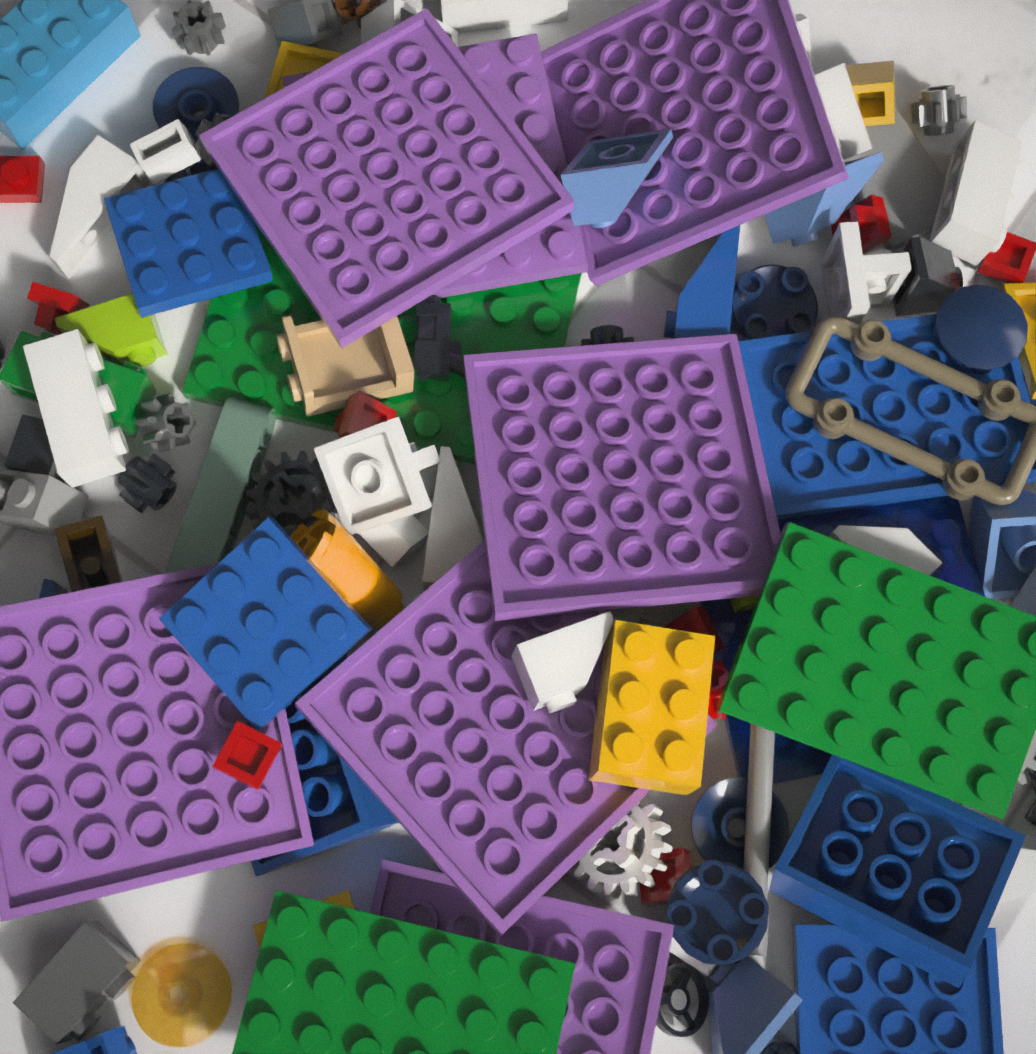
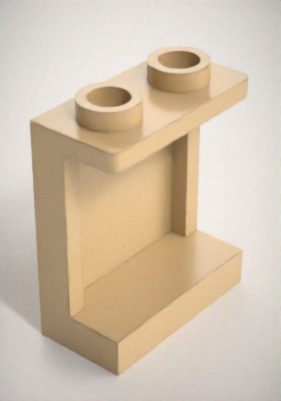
M291 315L282 317L284 333L276 335L282 362L291 360L294 374L287 375L291 395L294 402H303L307 417L346 408L349 396L358 391L375 400L413 392L414 368L397 316L342 349L322 320L294 326Z

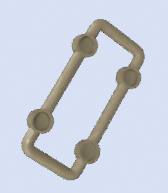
M836 315L827 316L820 320L815 326L786 386L785 395L790 407L812 418L814 428L821 436L828 439H836L846 434L941 479L945 492L957 500H967L975 495L996 505H1008L1016 501L1036 460V406L1021 400L1020 392L1014 383L998 379L986 384L891 340L889 329L880 321L866 320L858 325ZM832 334L850 341L852 352L862 360L874 361L883 356L977 400L981 413L991 420L1000 421L1012 416L1027 423L1029 428L1003 486L1001 487L986 480L983 469L974 460L958 459L950 463L854 418L852 407L843 399L834 397L820 402L805 395L804 391Z

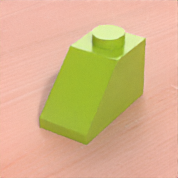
M133 293L55 318L57 327L62 333L78 329L89 344L94 342L97 344L100 353L106 357V360L117 365H121L122 361H127L140 367H145L154 363L157 358L168 355L155 314L141 318Z

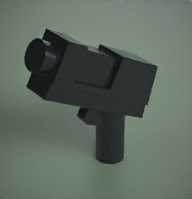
M431 295L422 300V302L417 303L418 340H415V376H417L419 381L432 379L449 382V374L452 372L465 379L463 357H461L462 344L460 341H451V303L440 302V297Z

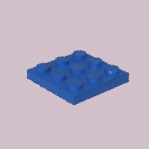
M219 169L104 198L141 318L273 281L271 269L253 218Z
M268 517L159 618L257 731L264 729L372 629L278 522L271 517Z

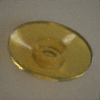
M179 943L164 947L151 955L136 975L131 996L133 1013L143 1032L162 1045L187 1047L200 1043L218 1030L229 1012L232 1001V984L228 970L215 953L203 946L192 943ZM175 986H181L186 992V999L180 1006L173 1004L170 1000V992Z

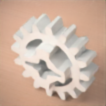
M644 796L629 811L633 812L631 815L626 814L576 862L580 863V865L573 874L578 879L588 880L587 888L597 893H601L604 890L606 896L619 899L623 890L624 894L635 897L638 896L637 883L640 882L651 888L655 885L654 879L650 874L653 869L666 871L667 866L659 860L660 854L671 852L673 846L663 842L661 836L670 832L671 827L662 821H657L662 815L663 810L652 803L648 805V797ZM618 866L626 871L618 875H607L604 873L606 870L613 871Z

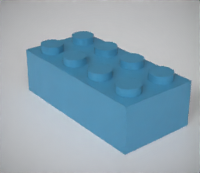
M21 0L0 20V132L23 150L141 37L130 9L121 0Z

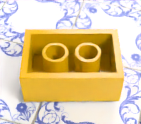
M615 620L604 643L588 780L688 795L701 787L715 636Z

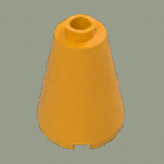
M325 509L316 511L312 516L318 520L309 528L301 523L290 537L372 629L379 630L383 628L404 608L403 603H401L403 597L401 590L334 515Z

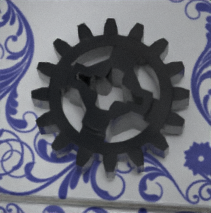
M305 451L299 452L296 461H291L288 454L282 452L281 464L276 466L270 460H265L264 464L268 472L264 476L259 473L251 475L253 481L258 486L257 489L245 490L247 499L255 503L245 508L249 519H258L252 526L254 530L268 517L274 518L289 536L295 531V529L285 528L289 524L300 525L303 523L309 528L318 520L312 514L317 511L318 504L325 499V494L326 504L324 509L334 516L335 513L338 514L318 459L316 458L312 463H309ZM291 475H306L304 478L291 477ZM275 487L273 500L267 503L268 495L271 489ZM286 490H289L293 496L296 495L297 498L303 500V506L307 513H303L299 507L296 508L294 504L289 502L290 498Z

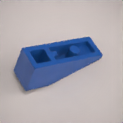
M740 225L721 234L680 293L675 312H666L664 338L675 339L730 334Z

